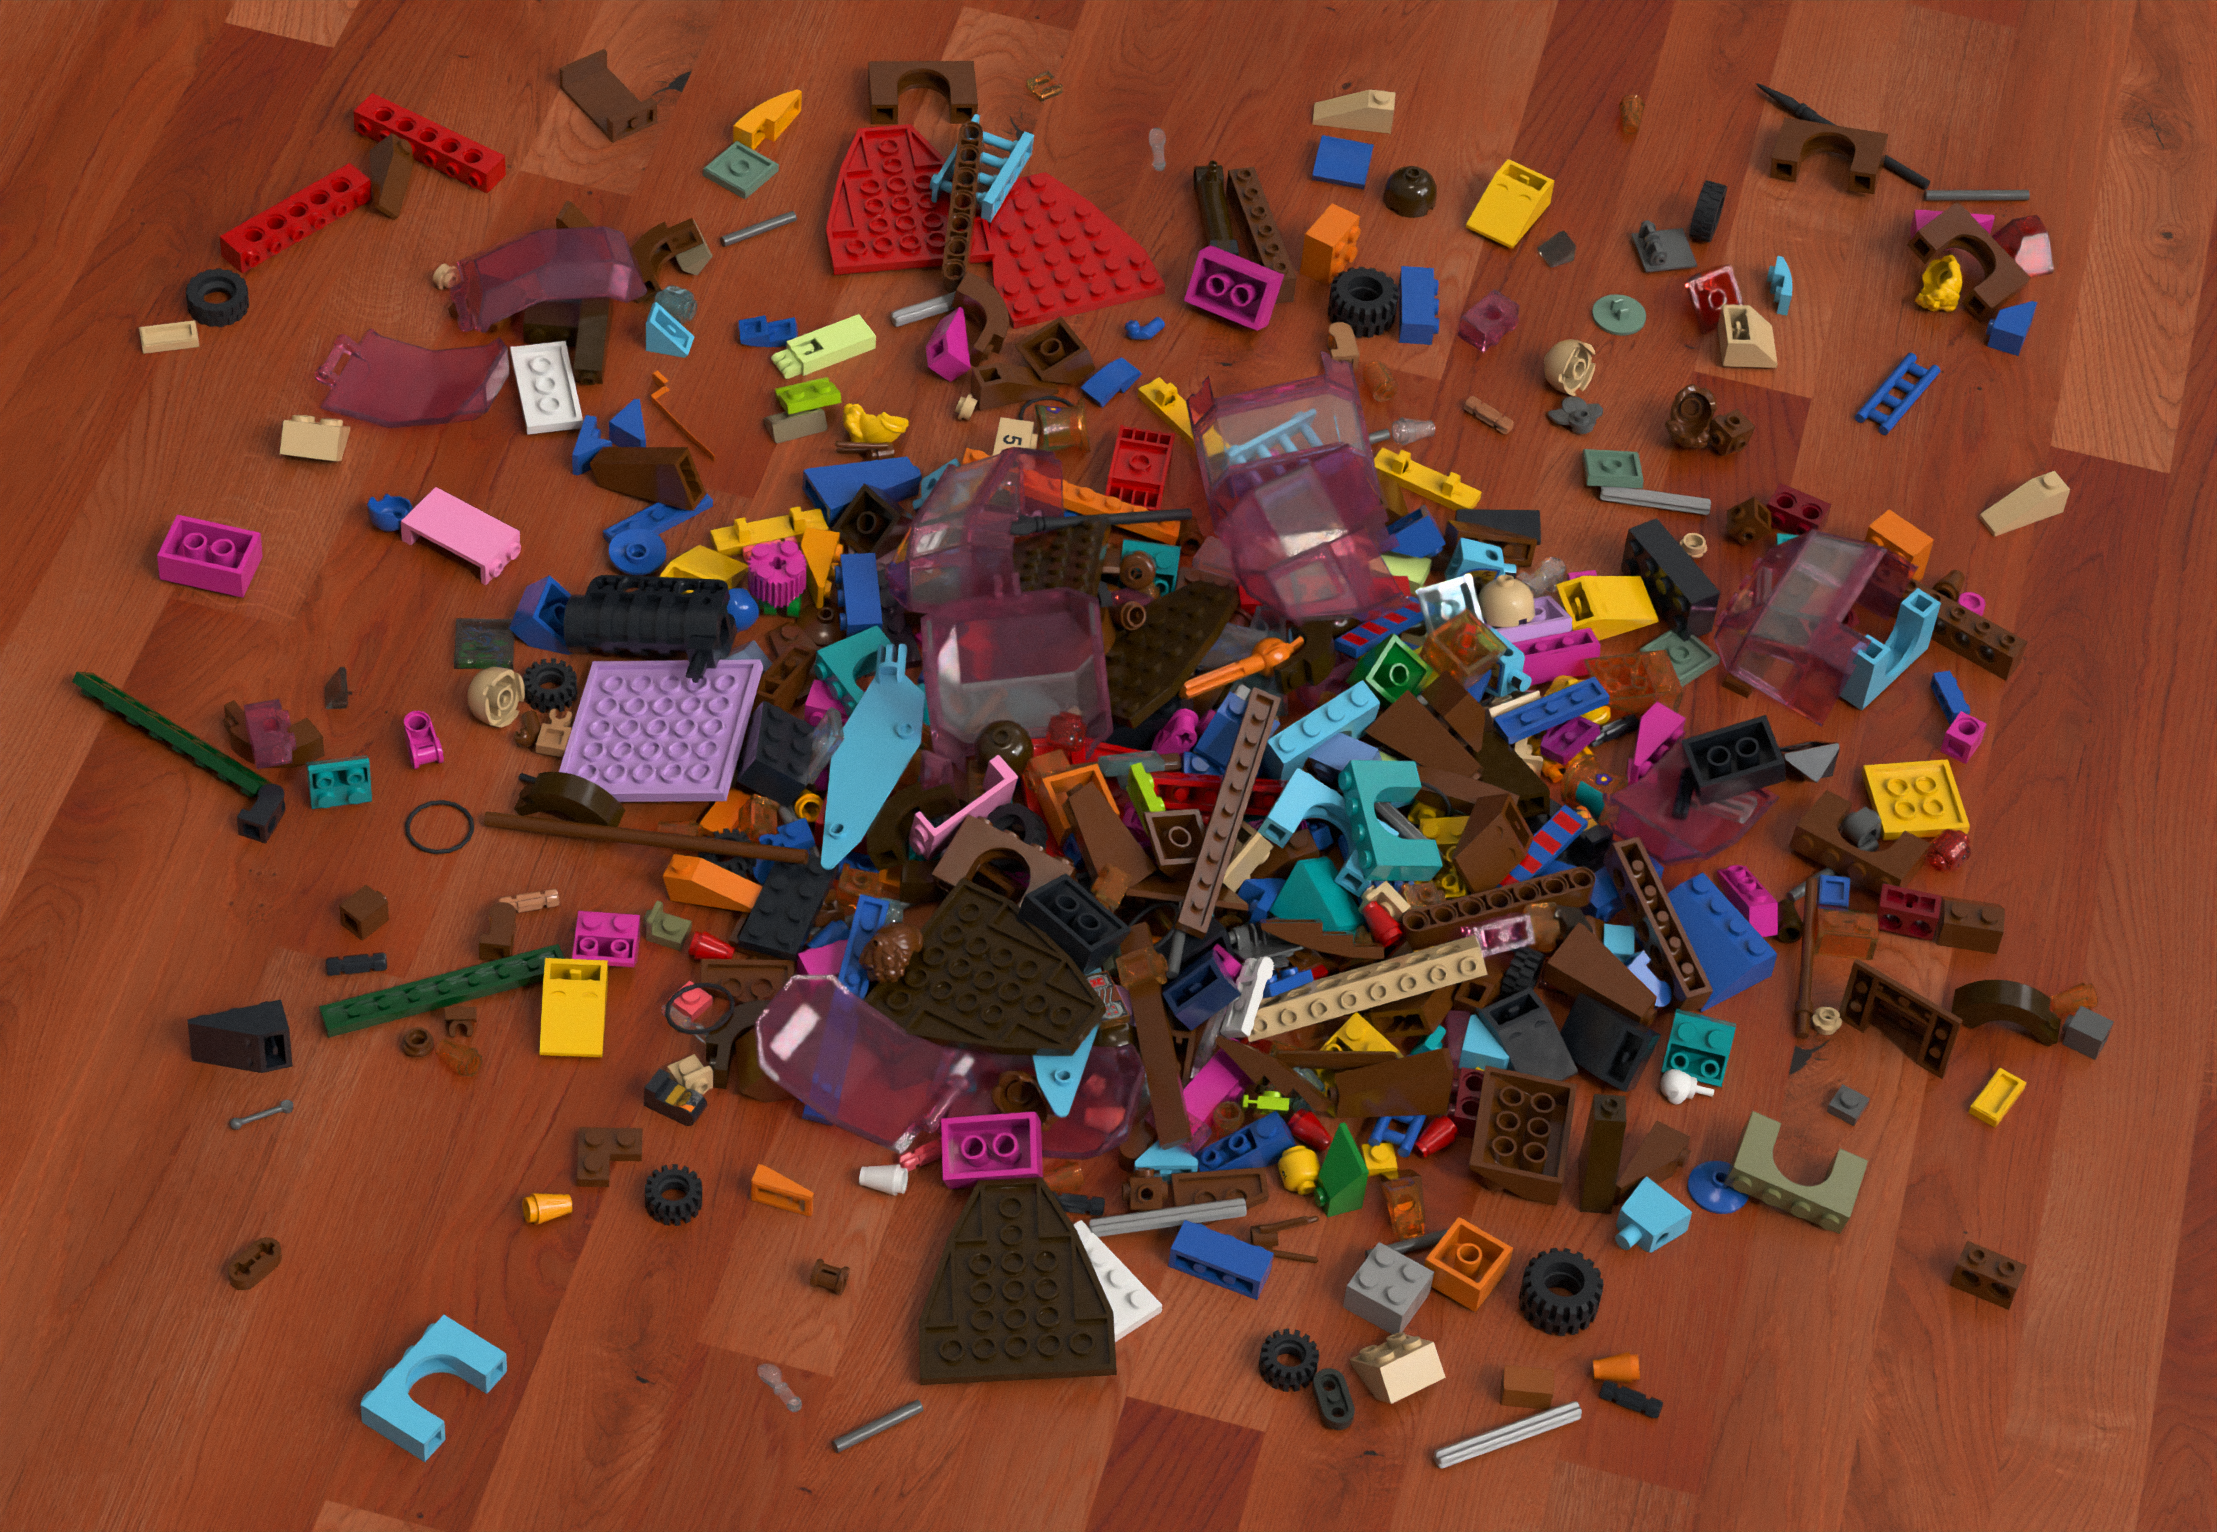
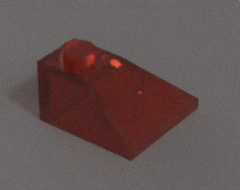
M2038 215L2012 219L1991 236L2031 278L2053 274L2054 268L2049 234Z
M1730 264L1711 267L1692 275L1685 282L1702 334L1717 329L1723 304L1744 305Z

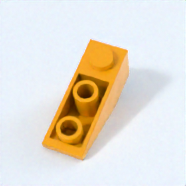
M806 527L800 550L804 554L807 564L806 584L817 609H820L824 606L826 598L831 599L833 591V581L831 580H835V566H839V563H836V561L840 562V554H843L844 545L839 544L840 532Z

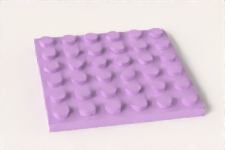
M761 659L719 660L716 669L707 668L703 679H700L698 683H694L692 678H686L689 660L593 661L559 772L573 774L597 784L609 792L618 802L726 801L763 671Z

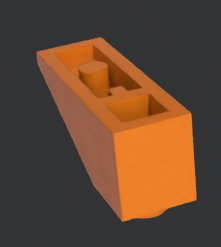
M677 854L673 855L663 874L670 901L751 913L763 886L703 858Z

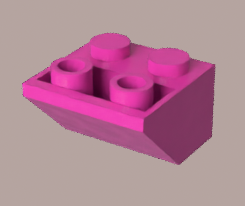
M578 911L572 959L608 960V966L635 967L640 941V915Z

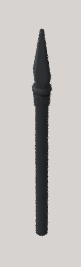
M1759 83L1756 84L1784 108L1795 112V116L1798 118H1802L1805 121L1835 125L1818 115L1810 107H1807L1805 103L1800 104L1790 96ZM1886 155L1884 166L1924 190L1928 188L1930 180Z
M1185 508L1068 517H1029L1019 515L985 525L982 529L1026 536L1032 532L1050 531L1072 524V527H1077L1091 517H1108L1110 525L1189 520L1192 518V510Z

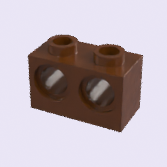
M1967 1241L1957 1262L1950 1286L2009 1310L2027 1265Z

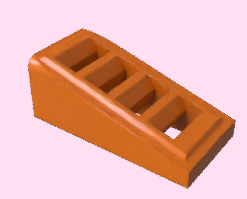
M758 1164L751 1180V1200L805 1216H812L814 1193L761 1164Z

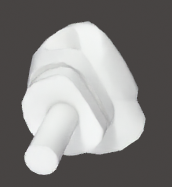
M1677 1069L1666 1071L1661 1078L1660 1088L1662 1094L1668 1098L1670 1103L1675 1105L1682 1103L1686 1098L1692 1099L1695 1093L1711 1097L1714 1095V1089L1698 1086L1697 1078L1691 1077Z

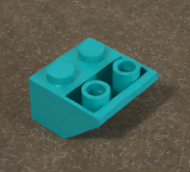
M1124 539L1121 560L1130 551H1145L1155 560L1157 570L1153 582L1145 589H1129L1122 583L1120 578L1118 579L1117 586L1134 599L1153 601L1175 591L1181 546Z
M367 755L306 762L307 782L312 809L372 802L370 762Z
M1676 1009L1661 1072L1665 1073L1668 1070L1677 1069L1691 1077L1697 1078L1699 1082L1722 1087L1736 1023Z

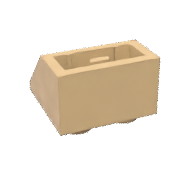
M1723 304L1717 327L1723 366L1777 368L1778 363L1772 325L1750 305Z
M292 415L291 420L283 421L280 454L341 461L349 437L350 426H343V420L321 418L319 423L315 422V416Z
M1404 1332L1388 1336L1386 1338L1387 1342L1379 1346L1371 1345L1359 1351L1360 1355L1350 1359L1352 1367L1377 1400L1390 1404L1446 1378L1434 1342L1421 1339L1419 1336H1410Z

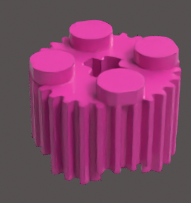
M784 541L782 544L780 542H777V544L771 542L770 545L768 543L756 544L752 548L748 561V591H750V595H754L757 599L762 598L763 602L767 600L774 608H777V606L783 608V605L789 607V604L795 600V597L798 598L799 594L803 593V590L806 589L807 564L802 551H798V545L792 541Z

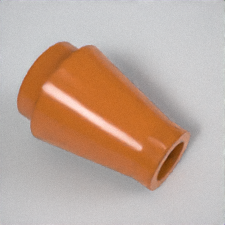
M1630 1351L1603 1359L1593 1360L1594 1379L1632 1383V1380H1640L1638 1354H1630Z

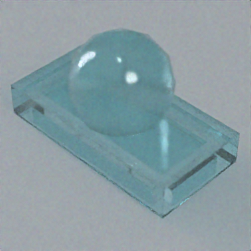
M1155 750L1098 757L1100 770L1107 777L1117 776L1119 786L1127 791L1126 786H1129L1127 779L1130 765L1141 762L1146 773L1165 771V760Z

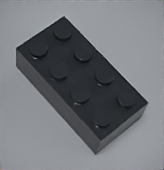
M1657 518L1628 529L1621 563L1623 574L1625 576H1641L1655 612L1662 616L1669 625L1670 630L1675 634L1677 633L1683 642L1689 640L1691 635L1699 637L1712 632L1720 591Z

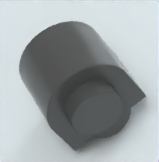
M1865 806L1858 812L1850 813L1844 819L1843 833L1857 847L1871 839L1878 840L1880 838L1881 819L1874 810H1869Z

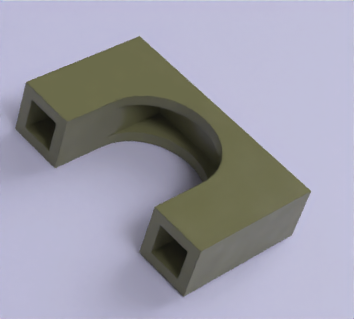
M1752 1111L1742 1129L1724 1184L1738 1192L1760 1199L1768 1205L1776 1206L1792 1213L1796 1217L1804 1218L1820 1225L1826 1230L1840 1234L1851 1217L1868 1160L1839 1148L1829 1164L1823 1183L1815 1186L1796 1184L1781 1174L1773 1159V1148L1782 1123Z

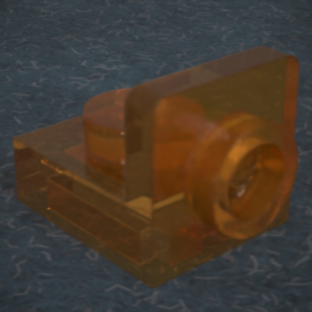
M1363 925L1357 927L1354 937L1356 943H1376L1372 933H1368ZM1340 955L1337 968L1340 973L1367 966L1375 962V959L1353 958Z
M1149 945L1116 958L1121 986L1126 990L1153 979L1161 985L1167 983L1165 973L1168 971L1167 961L1161 953L1158 954Z

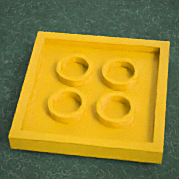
M1948 759L1863 765L1861 773L1873 810L1881 819L1880 834L1882 840H1896L1904 831L1919 838L1936 837L1937 835L1968 834L1970 825Z

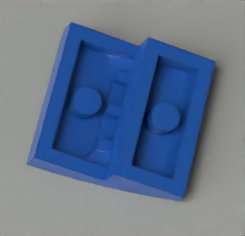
M1322 135L1312 180L1364 189L1374 145Z

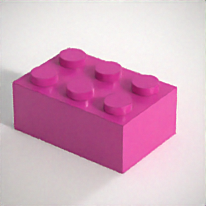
M1210 245L1199 251L1184 301L1258 331L1269 324L1284 275Z
M177 514L157 555L159 577L161 580L243 598L263 557L261 533Z
M1036 1112L941 1118L943 1181L949 1189L974 1188L978 1180L1043 1178L1041 1120Z

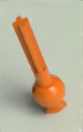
M1299 636L1291 643H1285L1275 637L1263 638L1254 645L1251 656L1186 681L1179 690V696L1181 699L1186 698L1187 700L1256 672L1268 678L1275 677L1273 667L1299 653L1303 649L1304 640Z

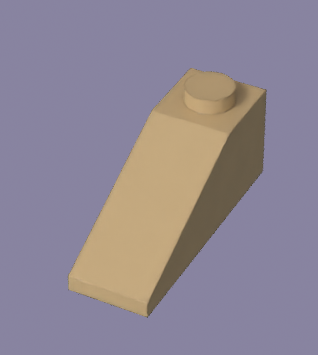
M1365 90L1316 102L1314 104L1312 124L1391 134L1396 93Z
M2055 471L2029 480L1981 513L1979 519L1994 537L2062 513L2070 488Z

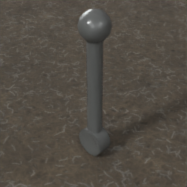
M283 1100L280 1106L241 1119L233 1118L230 1121V1127L238 1130L243 1124L279 1112L290 1113L293 1111V1102Z

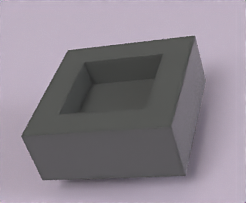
M1842 1084L1830 1102L1827 1112L1855 1126L1867 1108L1870 1098Z

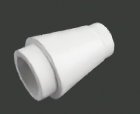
M900 1164L863 1166L860 1171L859 1183L862 1186L894 1196L898 1193L904 1194L908 1183L907 1168H901Z

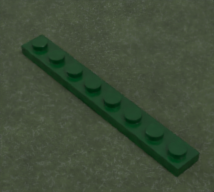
M76 672L72 682L82 688L80 691L82 694L104 701L103 706L108 710L125 714L127 716L126 720L129 723L139 727H146L149 729L148 734L152 737L172 743L171 748L184 755L190 754L195 758L194 762L199 766L207 769L212 768L218 772L217 776L220 779L240 785V791L251 797H257L258 791L262 786L273 784L96 674Z
M559 944L319 1006V1013L327 1036L330 1038L541 982L544 978L545 958H565Z

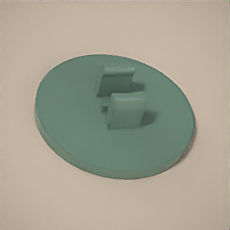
M1613 294L1604 296L1596 301L1592 310V318L1595 324L1603 331L1613 335L1625 336L1634 334L1643 328L1646 321V311L1635 299L1625 295Z

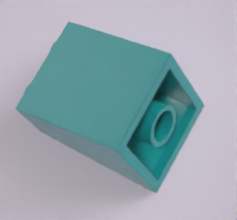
M1328 857L1299 860L1270 909V912L1280 919H1321L1323 931H1352L1353 943L1361 941L1363 937L1362 930L1366 925L1364 917L1358 911L1359 908L1350 892L1334 882L1338 871L1332 860Z

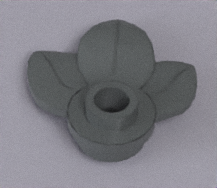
M1574 396L1564 398L1561 409L1548 411V417L1555 423L1570 425L1572 431L1579 434L1591 432L1596 425V419L1603 414V408L1598 403L1587 405L1583 399Z

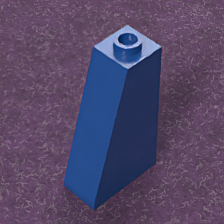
M898 457L809 468L803 471L802 489L814 507L821 509L827 526L830 528L837 523L864 483L882 489L896 502H900L919 494L922 475L919 468L913 466L908 457Z

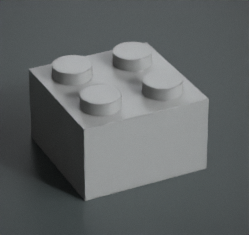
M1378 1242L1348 1283L1343 1308L1391 1334L1403 1332L1430 1294L1434 1271Z

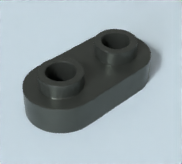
M1326 1368L1320 1370L1314 1377L1312 1391L1321 1419L1331 1429H1346L1353 1422L1355 1407L1345 1377L1335 1369ZM1329 1387L1333 1390L1327 1391L1324 1388ZM1338 1414L1342 1417H1335L1333 1415Z

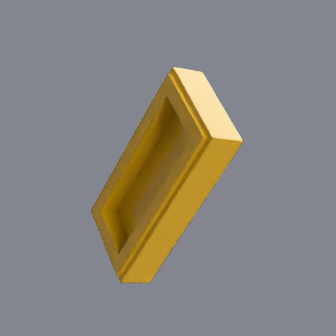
M1999 1068L1970 1106L1968 1113L1996 1128L2025 1089L2027 1082Z

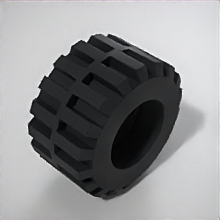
M1352 267L1348 268L1347 272H1340L1331 284L1328 304V316H1330L1331 323L1344 322L1350 325L1354 335L1362 338V336L1370 338L1374 334L1378 336L1383 334L1384 330L1388 331L1391 328V324H1394L1399 296L1397 284H1394V280L1391 277H1386V273L1383 271L1378 272L1375 268L1371 267L1370 269L1365 267L1355 269Z
M1552 1248L1548 1254L1542 1251L1538 1253L1537 1258L1533 1257L1525 1268L1519 1293V1306L1521 1311H1525L1524 1317L1526 1320H1533V1326L1536 1329L1542 1327L1545 1329L1544 1333L1550 1335L1552 1332H1558V1336H1565L1566 1332L1574 1335L1578 1334L1579 1328L1582 1330L1587 1329L1590 1322L1593 1323L1596 1318L1604 1284L1603 1279L1600 1278L1601 1272L1599 1268H1593L1594 1262L1590 1258L1585 1260L1583 1258L1584 1254L1578 1251L1576 1254L1570 1253L1571 1249L1564 1248L1563 1251ZM1548 1288H1564L1570 1291L1573 1296H1559L1552 1293Z

